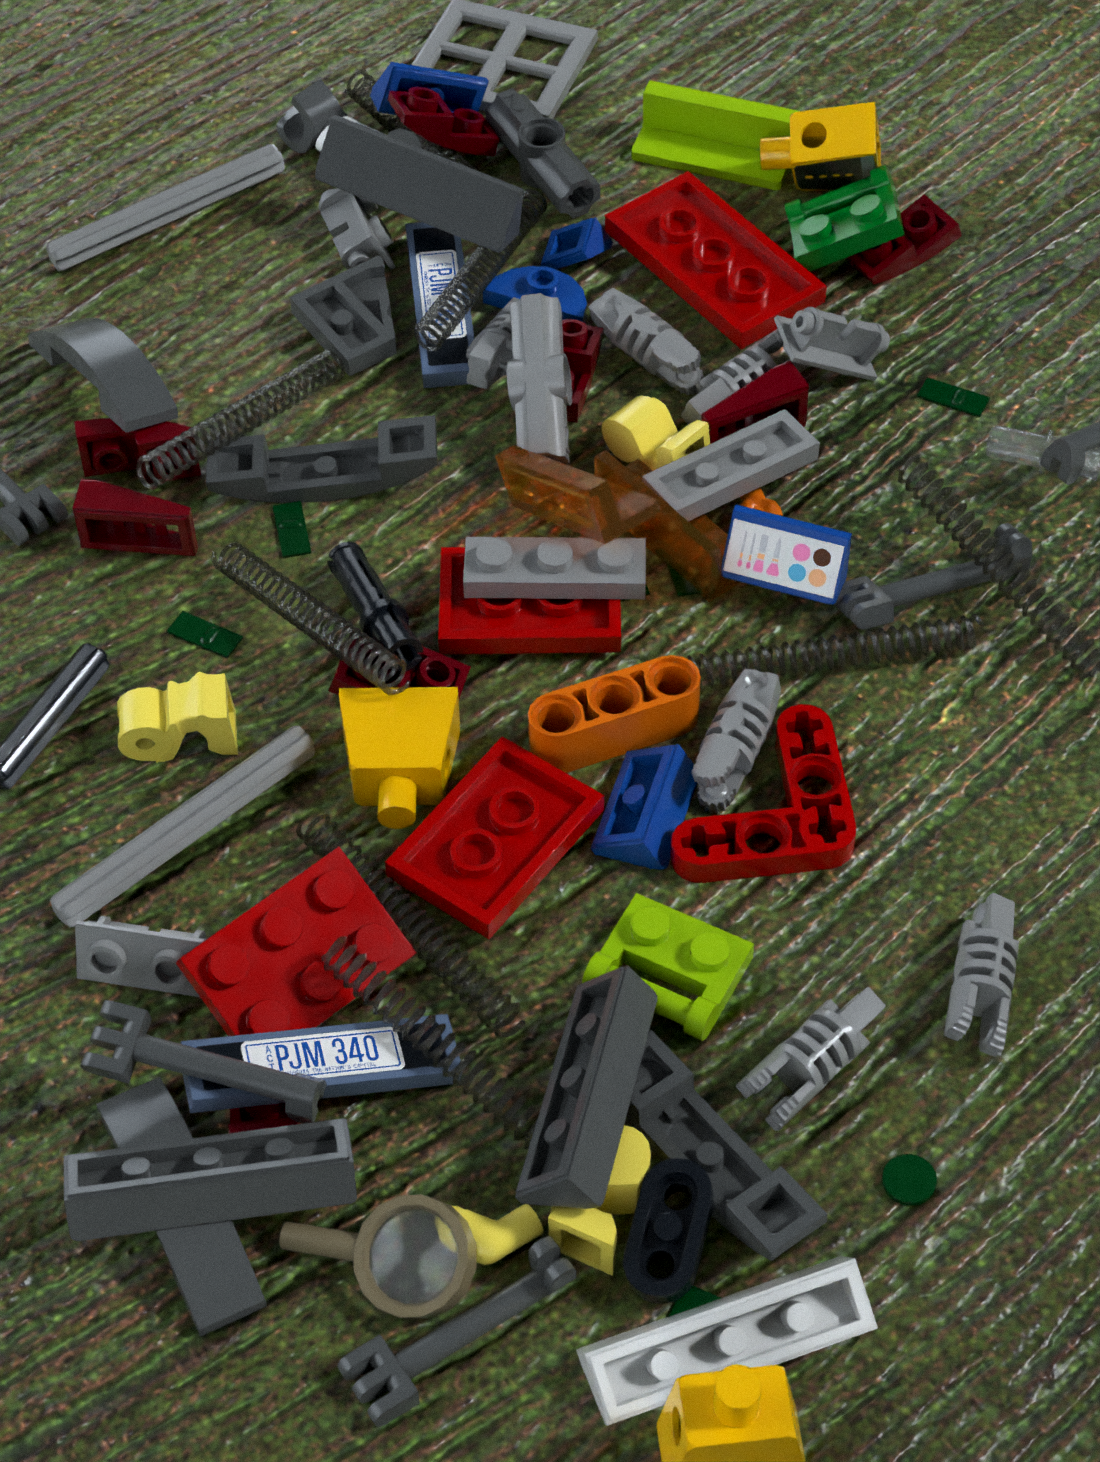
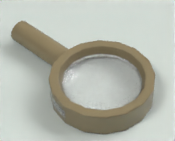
M422 1194L400 1195L377 1206L362 1223L359 1233L289 1221L283 1224L280 1232L279 1244L282 1250L353 1261L354 1273L362 1293L377 1309L408 1320L432 1319L452 1309L469 1290L477 1268L476 1241L468 1222L451 1205Z

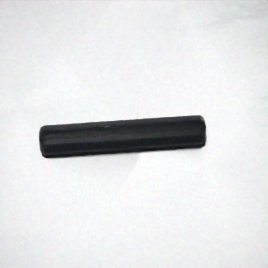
M90 643L82 644L1 741V790H9L15 785L109 669L107 654L104 650L96 648Z

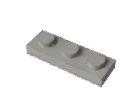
M784 409L643 475L642 494L676 528L818 460L820 442Z
M466 537L463 576L464 598L645 599L646 538Z

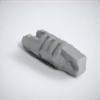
M614 288L606 291L589 306L592 321L598 327L604 328L603 333L616 347L623 350L626 355L633 358L635 362L643 366L645 370L653 375H657L669 386L675 387V390L687 396L690 394L694 396L695 393H700L696 387L697 382L704 378L703 370L699 368V362H701L700 351L693 347L684 338L682 333L673 329L669 323L663 321L656 313L651 312L647 306Z
M513 297L467 348L466 357L468 358L469 366L467 384L487 389L502 376L507 375V362L513 360L510 303L518 301V298Z
M778 328L697 382L696 387L700 393L687 402L685 410L681 413V417L687 424L696 420L701 421L702 413L777 366L770 354L777 352L783 346V340ZM792 362L800 373L810 367Z
M744 669L721 701L718 712L715 714L712 724L699 746V754L691 771L694 782H698V786H700L698 787L699 792H697L700 806L704 807L705 812L709 811L711 815L713 813L719 814V812L725 811L731 805L730 803L734 800V795L738 793L745 776L751 771L754 760L760 752V747L765 742L766 735L773 724L781 693L779 676L777 674Z
M995 893L990 894L986 898V902L980 904L974 910L972 920L967 919L962 925L944 1029V1036L959 1041L969 1029L972 1016L982 1017L978 1048H980L979 1051L993 1057L1001 1056L1005 1046L1012 1000L1011 992L1014 986L1016 960L1019 950V941L1013 939L1015 902Z
M870 987L865 988L853 997L841 1009L832 999H828L808 1017L792 1036L781 1042L736 1084V1088L747 1098L752 1094L759 1093L771 1082L772 1076L776 1073L780 1080L793 1091L789 1096L783 1097L770 1109V1114L765 1118L774 1131H779L843 1067L850 1064L870 1044L861 1031L886 1005Z

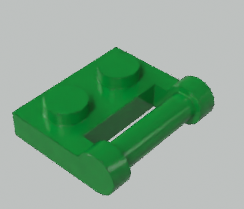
M886 164L870 170L871 176L821 196L805 202L798 198L784 204L790 223L795 260L811 272L905 235L895 186Z

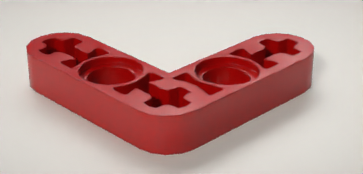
M798 704L784 710L777 720L775 749L788 808L696 817L685 820L676 827L671 840V865L681 878L694 883H709L828 870L840 867L849 861L854 852L856 822L833 724L826 712L813 705ZM795 731H806L807 736L813 739L810 754L803 755L801 736L799 733H795ZM819 776L826 779L832 788L824 794L812 795L804 792L799 787L798 782L805 777ZM827 815L829 835L831 838L836 839V842L824 843L822 835L817 834L819 817ZM763 833L774 836L781 845L774 852L758 853L747 846L746 840L752 835ZM727 839H735L733 855H728L729 843H726ZM703 844L705 852H708V856H696V852L691 848V845Z

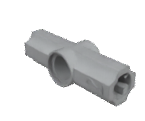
M542 293L522 295L518 301L510 303L513 360L507 362L508 394L511 407L516 416L517 461L521 469H530L538 473L557 471L561 466L569 464V430L566 406L572 404L571 373L569 362L563 349L561 304L558 297H548Z

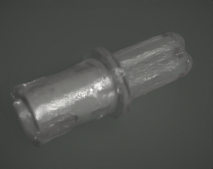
M997 425L993 426L990 430L986 455L993 459L1039 468L1038 474L1044 475L1047 469L1040 464L1043 453L1049 445L1061 437L1053 436L1054 430L1049 429L1047 435ZM1100 446L1085 452V465L1079 477L1097 481L1100 469Z

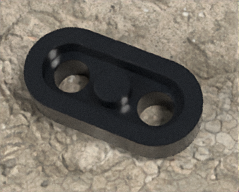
M671 1158L658 1163L647 1173L641 1187L624 1250L623 1268L632 1290L640 1298L651 1303L666 1304L680 1299L691 1289L697 1275L713 1213L714 1193L708 1174L701 1166L691 1160ZM676 1192H685L692 1197L689 1206L683 1210H672L666 1203L668 1198ZM658 1259H668L674 1264L672 1273L661 1279L652 1277L648 1273L649 1267Z

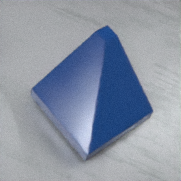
M596 217L551 231L540 267L545 266L559 269L590 259L611 249L613 241Z

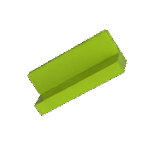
M649 80L643 92V126L631 149V158L634 161L686 172L689 171L695 174L771 190H780L789 169H761L760 138L790 136V115L799 111Z

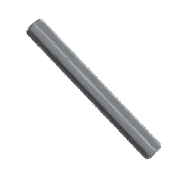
M267 144L49 241L46 245L48 257L58 271L68 270L281 174L285 169L284 158L274 144Z
M298 725L290 727L58 891L50 900L56 916L69 928L75 927L77 920L84 921L312 758L315 754V748L313 745L314 741L310 735Z

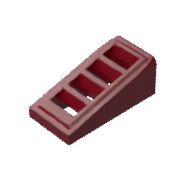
M787 361L775 366L702 413L701 421L708 422L710 444L784 409L805 427L809 384L793 363ZM724 426V429L718 433V428Z
M83 478L80 480L72 509L81 548L196 556L198 545L191 507L99 480ZM167 525L178 526L179 532L169 530Z

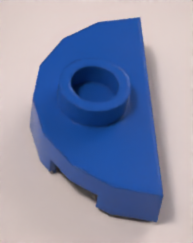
M545 266L513 268L495 276L482 289L483 303L502 309L513 297L520 299L522 295L542 293L548 297H558L561 304L562 320L575 319L584 323L587 320V301L583 288L571 276L554 268Z

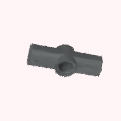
M513 88L498 93L493 103L486 108V120L519 162L521 180L528 186L540 188L560 213H566L572 219L587 214L594 202L600 199V184L565 143V129L563 125L555 119L543 117L525 94H518Z

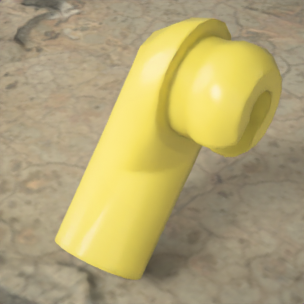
M523 1204L497 1221L468 1209L452 1206L468 1222L476 1241L477 1263L482 1265L496 1263L544 1233L540 1219L529 1204ZM436 1216L433 1225L434 1234L443 1249L457 1255V1244L450 1228Z

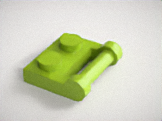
M636 893L600 952H596L590 959L584 972L582 983L626 964L699 997L693 1001L641 978L657 995V1004L654 1012L684 1025L683 1031L685 1034L704 1041L752 961L754 943Z

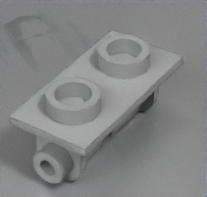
M338 188L326 190L321 195L318 207L329 232L334 237L333 241L343 266L346 269H350L379 255L391 270L394 269L395 265L387 249V246L394 243L381 218L378 215L373 217L371 214L378 209L377 204Z
M807 307L804 310L797 311L793 319L776 315L774 318L783 340V348L790 357L791 362L872 381L878 378L871 361L879 353L885 352L890 343V336L881 324L852 319L847 323L845 316L821 311L815 307Z
M100 916L98 921H76L77 979L200 997L176 962L208 939L206 938L205 931L196 930L194 933L161 928L160 932L149 931L148 926L111 921L108 916Z

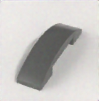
M89 317L35 331L28 335L29 345L52 366L69 362L99 389L101 411L125 433L178 418L177 406L152 364L129 337L109 322Z
M431 415L378 421V438L272 450L268 449L264 434L208 440L206 485L208 491L225 496L274 503L334 501L389 489L410 481L438 465L436 417Z
M650 1030L626 1117L635 1129L643 1133L649 1142L650 1149L660 1161L671 1158H683L701 1166L710 1178L714 1193L712 1217L745 1245L771 1261L827 1222V1213L782 1166L773 1172L694 1090L693 1073Z
M160 1077L96 1104L115 1149L193 1138L172 1096ZM232 1220L155 1231L170 1263L175 1282L200 1337L267 1307L260 1285Z

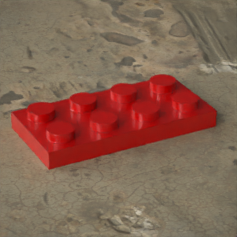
M689 171L605 215V231L741 350L776 330L777 326L774 321L776 315L793 319L797 311L804 310L807 307L816 308L826 301L827 286Z

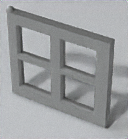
M451 0L411 65L433 69L441 55L484 64L477 75L486 77L489 81L479 109L481 111H486V108L495 100L498 93L493 91L506 69L549 79L537 102H531L543 117L553 119L598 40V30L470 1ZM462 21L504 30L492 52L450 42ZM526 35L569 45L557 66L514 57Z

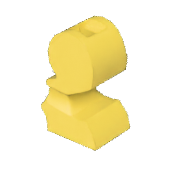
M637 396L604 420L601 428L603 438L612 453L626 463L635 461L642 475L710 444L708 422L696 420L678 432L666 405L660 400L648 396Z
M197 672L187 682L176 683L169 681L165 691L151 687L136 688L121 695L117 701V716L119 718L118 749L128 758L140 761H156V763L173 760L186 733L196 731L207 739L208 750L221 755H238L236 710L225 673L206 674Z
M626 1125L623 1127L602 1206L590 1209L551 1206V1213L548 1217L549 1236L559 1246L560 1253L612 1276L617 1258V1229L612 1214L635 1213L643 1181L650 1171L651 1151L649 1142L643 1133L634 1127Z

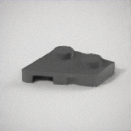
M379 255L290 297L292 314L349 376L397 354L390 300L385 279L384 261Z

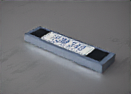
M423 222L406 223V238L423 387L467 385L469 366L466 351L474 340L461 238Z
M448 1014L181 1041L183 1045L286 1073H302L324 1079L327 1086L323 1098L458 1084L463 1072ZM183 1074L190 1113L285 1103L277 1099Z

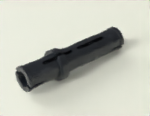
M344 542L335 546L329 553V557L333 561L327 560V565L341 584L355 611L359 614V627L365 638L378 646L386 664L393 671L404 672L414 668L422 659L418 653L423 652V647L409 628V616L400 602L389 596L382 581L369 564L361 546L354 542Z

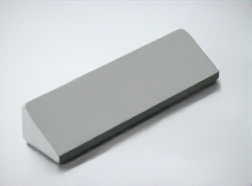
M840 1256L586 1345L576 1351L605 1425L608 1426L664 1406L675 1380L683 1375L721 1371L725 1367L735 1364L745 1365L749 1368L777 1365L878 1329L856 1259Z

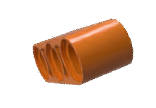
M668 655L545 693L534 700L528 711L529 752L568 773L624 755L627 751L642 749L682 736L690 732L698 722L701 682L699 669L691 660L683 656Z

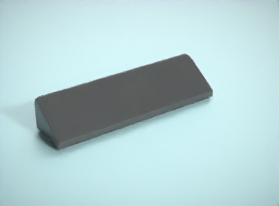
M338 115L331 118L316 166L315 178L317 180L495 252L503 251L519 235L524 189Z
M628 965L577 985L516 1190L515 1198L521 1204L590 1209L600 1207L604 1203L657 1004L655 991Z
M347 1118L64 1156V1204L69 1234L74 1241L351 1204L357 1199L354 1161Z

